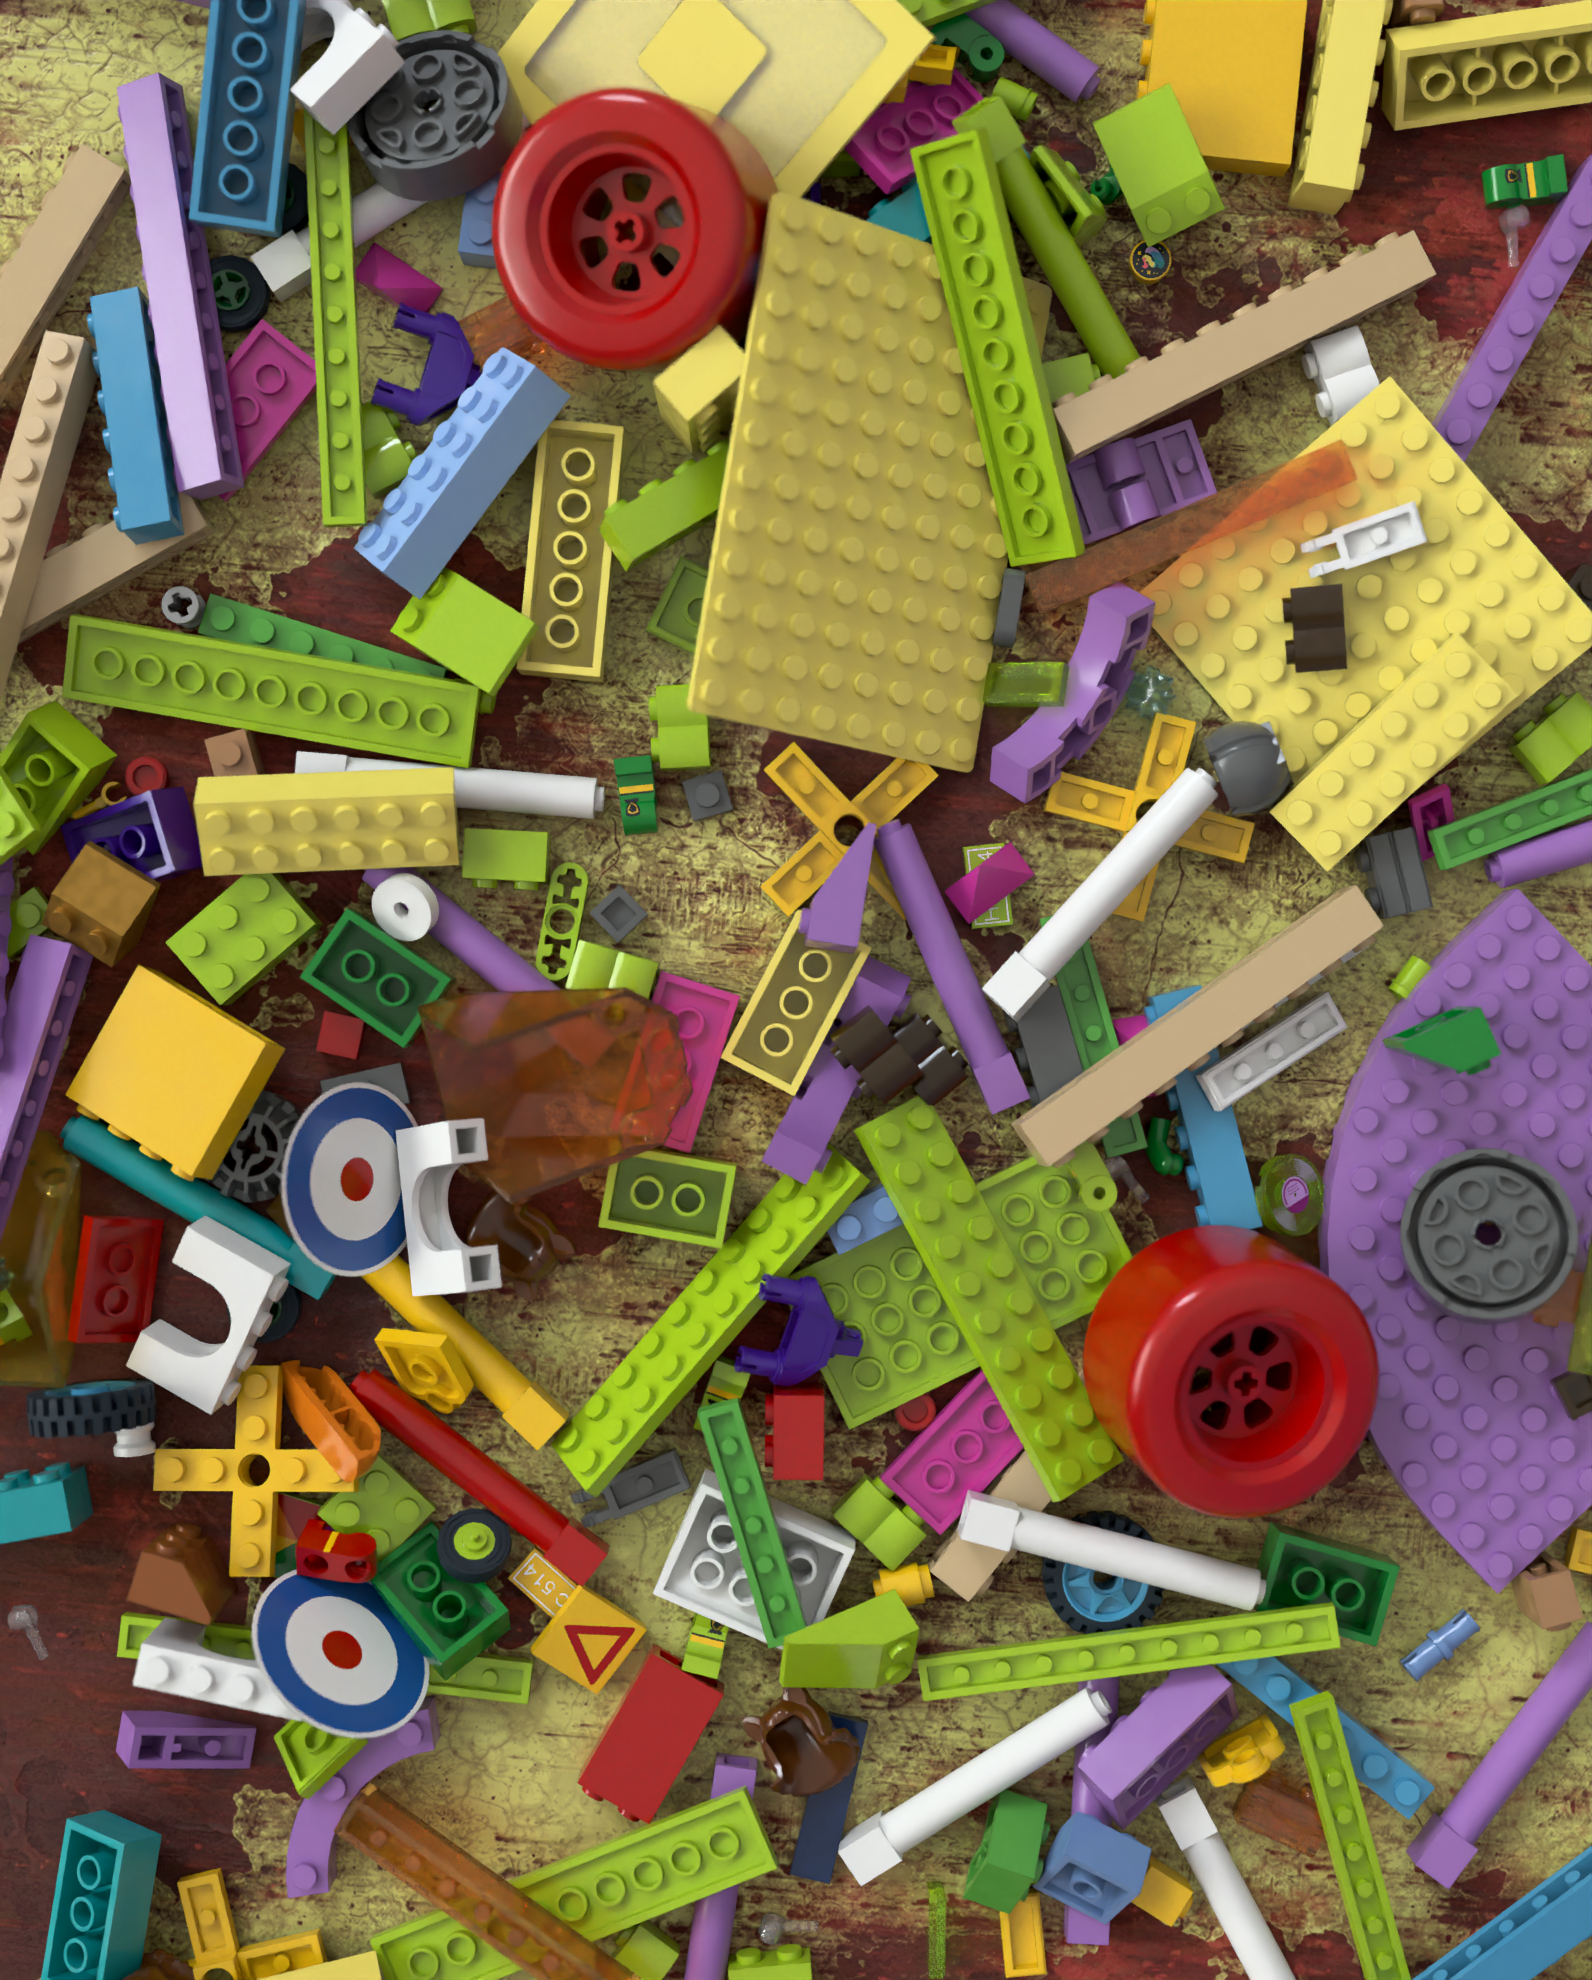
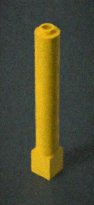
M399 1255L381 1269L360 1276L418 1332L448 1335L472 1378L474 1386L503 1412L501 1417L537 1451L566 1422L569 1413L535 1380L531 1382L440 1294L413 1296L410 1266Z

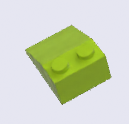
M1170 83L1093 122V126L1148 248L1225 209Z
M1039 145L1033 149L1029 160L1078 247H1081L1096 236L1108 218L1105 216L1104 206L1094 194L1089 195L1080 183L1079 173L1069 161L1064 162L1058 152Z
M444 567L421 599L414 595L412 596L390 632L422 654L494 697L540 626L459 574Z
M56 700L28 712L0 755V764L43 830L42 833L24 846L32 855H35L42 849L61 825L94 790L117 757V754Z
M893 1589L785 1636L779 1682L782 1687L876 1689L887 1683L891 1685L897 1684L907 1678L912 1672L920 1629L896 1590Z

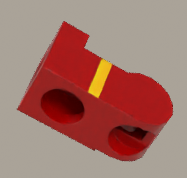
M308 1520L295 1546L297 1575L351 1583L367 1582L376 1575L377 1543L371 1535L361 1532L345 1534L325 1529V1521Z

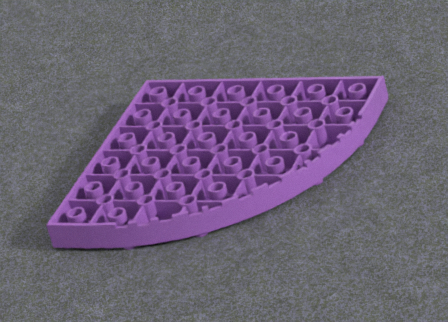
M1509 889L1501 892L1429 963L1432 968L1415 985L1406 999L1402 997L1398 1004L1394 1005L1375 1039L1373 1038L1369 1044L1364 1060L1357 1073H1354L1344 1098L1345 1104L1337 1124L1334 1125L1332 1133L1334 1135L1322 1177V1205L1317 1229L1318 1248L1320 1249V1271L1338 1283L1351 1296L1366 1318L1375 1339L1380 1368L1379 1392L1373 1419L1366 1436L1374 1447V1451L1394 1479L1395 1484L1424 1519L1497 1594L1592 1505V1411L1575 1420L1568 1418L1550 1382L1551 1379L1585 1362L1592 1364V966L1519 889ZM1454 1007H1481L1501 1055L1490 1059L1492 1066L1472 1075H1467L1466 1071L1456 1074L1454 1070L1440 1069L1385 1048L1382 1040ZM1492 1148L1506 1150L1533 1163L1536 1162L1560 1183L1571 1201L1576 1216L1578 1247L1572 1268L1566 1280L1553 1298L1542 1308L1527 1317L1510 1323L1495 1325L1474 1324L1459 1320L1442 1312L1426 1300L1417 1290L1402 1260L1400 1250L1401 1219L1413 1187L1426 1171L1441 1160L1456 1153L1472 1149ZM1481 1224L1476 1229V1239L1484 1245L1494 1246L1500 1241L1501 1233L1495 1225Z

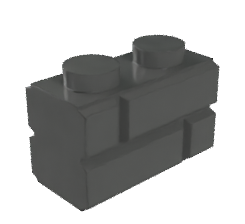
M1414 827L1364 838L1359 842L1360 848L1354 851L1355 861L1359 872H1366L1370 887L1364 890V896L1379 919L1391 918L1433 907Z

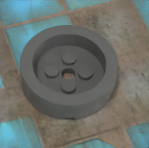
M449 30L431 31L399 41L395 50L405 64L347 121L350 136L373 178L380 186L396 196L415 201H438L467 193L485 183L503 167L521 135L523 123L522 107L500 56L491 46L487 48L476 42L473 35ZM438 100L433 107L429 108L430 113H426L423 109L426 102Z
M1492 1148L1472 1149L1456 1153L1441 1160L1426 1171L1418 1180L1403 1210L1400 1226V1250L1405 1269L1411 1281L1423 1297L1433 1306L1465 1322L1495 1325L1510 1323L1531 1315L1547 1304L1558 1292L1566 1280L1576 1256L1578 1227L1574 1209L1560 1183L1542 1166L1521 1156L1509 1153L1510 1151ZM1483 1223H1491L1497 1226L1501 1233L1500 1241L1494 1246L1480 1243L1476 1239V1229Z

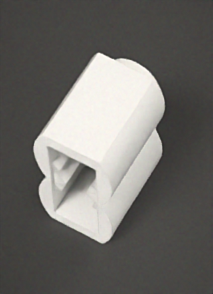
M1357 325L1310 341L1306 346L1305 355H1302L1303 369L1307 378H1314L1319 393L1315 395V401L1319 414L1322 418L1327 417L1332 426L1380 384L1371 365L1364 338Z

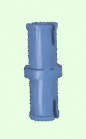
M1461 1609L1456 1616L1436 1632L1430 1630L1426 1634L1427 1639L1399 1661L1409 1675L1418 1682L1422 1676L1443 1659L1449 1661L1454 1656L1453 1651L1473 1634L1479 1632L1480 1628L1473 1618L1464 1609Z

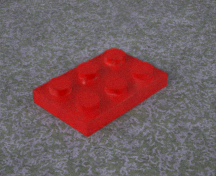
M84 1215L68 1341L74 1343L137 1342L141 1331L150 1326L164 1224L163 1219L156 1217Z

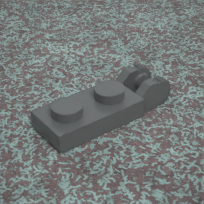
M676 1447L620 1470L599 1494H604L608 1506L592 1510L581 1517L580 1520L583 1527H591L610 1518L616 1520L691 1488V1483ZM584 1488L570 1495L574 1504L584 1503L594 1498Z

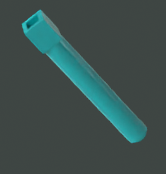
M82 1114L79 1118L72 1116L65 1124L60 1134V1137L64 1139L63 1149L191 1223L196 1222L205 1215L291 1263L285 1279L289 1280V1284L317 1300L326 1295L337 1275L322 1269L311 1261L301 1250L295 1239L288 1236L275 1222L232 1197L222 1195L221 1191L197 1177L193 1181L181 1178L170 1170L173 1165L164 1158L158 1161L145 1155L139 1150L140 1144L131 1139L128 1141L114 1135L107 1130V1125L98 1120L91 1119Z

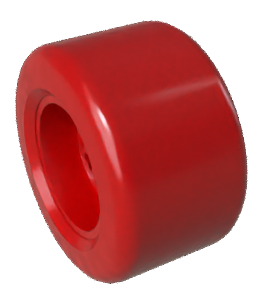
M610 87L582 93L562 102L538 119L515 146L506 162L498 183L492 212V244L497 271L502 286L520 318L533 333L560 354L579 363L606 370L664 373L718 325L726 331L736 344L749 332L770 199L773 194L778 193V189L768 166L751 142L732 124L706 109L652 90L636 87ZM632 174L648 175L651 179L650 189L645 200L641 203L630 202L627 197L625 179ZM675 197L681 207L684 223L677 228L664 229L659 222L657 211L669 198ZM609 198L613 204V209L606 220L599 221L605 203ZM631 225H634L633 232L637 235L635 240H631L633 237L629 231ZM597 237H602L608 248V255L602 262H600ZM662 244L674 247L680 252L679 261L667 277H663L652 260L654 253ZM625 262L634 263L638 267L641 285L637 291H623L615 287L616 275L620 266Z
M1206 1225L1180 1230L1151 1243L1134 1255L1113 1276L1103 1290L1089 1320L1083 1349V1374L1086 1391L1093 1411L1104 1431L1168 1496L1193 1510L1221 1518L1249 1519L1279 1513L1302 1503L1326 1487L1346 1467L1360 1447L1373 1419L1379 1392L1380 1368L1375 1339L1366 1318L1351 1296L1334 1280L1276 1240L1250 1229L1229 1225ZM1257 1326H1262L1267 1329L1268 1346L1263 1352L1256 1354L1249 1350V1342L1252 1331ZM1231 1332L1232 1345L1230 1349L1220 1355H1214L1209 1350L1210 1347L1220 1338ZM1196 1367L1208 1368V1384L1203 1388L1189 1392ZM1215 1400H1220L1227 1404L1224 1408L1216 1411L1202 1413Z

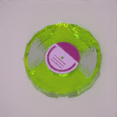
M1292 1153L1270 1158L1259 1172L1258 1176H1262L1260 1186L1255 1187V1200L1260 1217L1265 1226L1271 1231L1279 1232L1282 1236L1296 1237L1310 1233L1319 1223L1323 1213L1324 1186L1322 1177L1315 1165L1304 1156Z

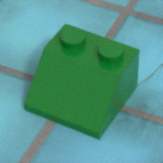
M1457 1006L1382 1040L1385 1048L1440 1069L1454 1070L1456 1074L1465 1071L1467 1075L1481 1072L1492 1066L1490 1059L1501 1055L1481 1007Z

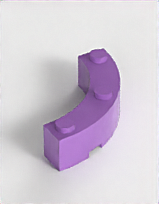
M1119 581L1089 597L1084 627L1073 656L1063 675L1055 683L1048 698L1029 720L1004 741L992 747L990 782L1026 804L1061 778L1060 769L1072 757L1079 760L1086 753L1112 718L1136 672L1131 670L1130 666L1136 651H1140L1146 646L1156 602Z
M868 955L836 1018L842 1021L839 1022L835 1019L798 1091L793 1096L788 1110L763 1156L762 1162L804 1184H807L814 1170L822 1173L833 1152L826 1147L850 1097L858 1099L862 1092L856 1083L861 1078L860 1074L852 1065L845 1070L831 1053L830 1049L835 1046V1043L830 1038V1035L867 1005L874 1010L886 1027L893 1015L901 1018L912 997L905 993L911 977Z
M435 1695L425 1697L417 1713L402 1727L382 1736L367 1738L369 1742L309 1800L304 1798L291 1831L287 1852L286 1883L288 1898L330 1891L337 1877L336 1850L340 1823L346 1808L361 1788L390 1765L407 1757L435 1750L441 1736Z

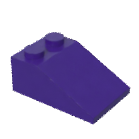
M184 787L150 790L61 825L72 863L85 844L92 841L158 883L203 868L199 837Z

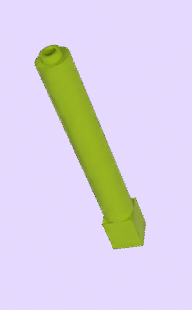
M1002 97L984 98L953 120L952 124L958 134L987 127L1005 206L1095 364L1098 365L1102 376L1110 374L1115 379L1126 373L1124 368L1128 364L1141 357L1024 151L1022 145L1026 140Z

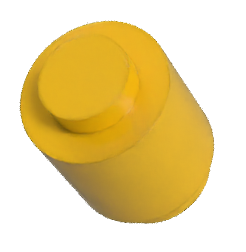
M917 1562L899 1565L894 1571L889 1568L879 1570L880 1578L872 1580L876 1597L895 1589L906 1607L926 1603V1598L935 1597L928 1564L918 1566Z

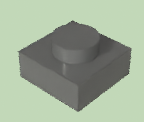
M722 770L682 781L694 822L733 811Z
M618 885L590 912L617 943H620L648 916L646 911L621 885Z

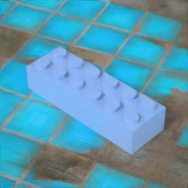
M501 347L498 353H494L487 359L483 366V373L475 384L462 393L458 400V407L450 418L437 427L433 434V441L425 452L412 461L408 468V475L399 487L393 489L386 496L383 509L374 521L368 523V526L361 530L354 549L385 575L418 599H421L571 395L535 365L508 349Z

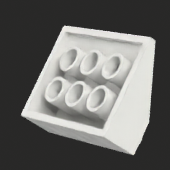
M705 1468L653 1594L767 1643L716 1473ZM769 1496L806 1622L810 1626L824 1620L854 1554L856 1537L847 1529ZM783 1645L776 1648L783 1650Z

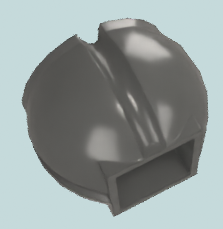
M1248 721L1231 722L1218 727L1211 735L1203 739L1234 818L1256 815L1266 811L1277 803L1286 788L1294 785L1287 762L1269 721L1263 724Z

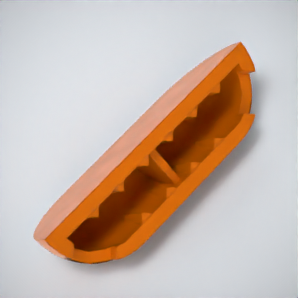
M300 1360L281 1363L285 1398L298 1425L342 1480L353 1482L365 1475L374 1465L380 1451L381 1430L377 1422L338 1374L328 1366L324 1365L322 1370L300 1366Z

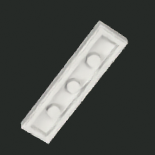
M1323 992L1195 1076L1214 1111H1222L1348 1027L1329 992Z

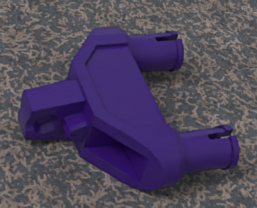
M400 302L392 328L427 339V344L431 346L419 388H415L412 391L378 378L371 404L404 414L409 423L422 426L456 407L462 393L467 388L472 387L482 373L479 372L480 366L473 363L474 354L454 316L443 311L441 313L437 312L435 316Z
M768 1273L762 1276V1281H766V1285L760 1282L759 1299L793 1305L779 1348L775 1349L774 1352L740 1345L737 1351L741 1355L736 1354L734 1361L735 1372L769 1377L770 1382H773L774 1385L792 1386L825 1367L829 1358H834L835 1354L859 1357L863 1345L861 1333L859 1330L845 1327L843 1321L835 1319L826 1296L815 1277L805 1276L799 1280L773 1276Z

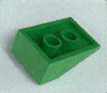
M430 1522L377 1563V1573L369 1581L419 1651L443 1680L446 1681L509 1631L511 1627L508 1609L484 1582L477 1584L460 1582L449 1576L444 1570L437 1554V1541L440 1530L433 1522Z

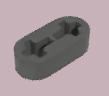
M1010 568L1004 569L1003 586L999 596L995 620L996 628L993 633L992 645L1013 648L1026 571Z

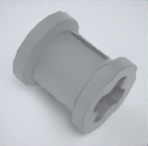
M182 586L173 587L168 590L163 596L161 604L162 611L167 619L187 629L200 626L207 605L201 596ZM184 599L192 603V605L187 607L188 615L186 616L177 612L183 608L181 601Z

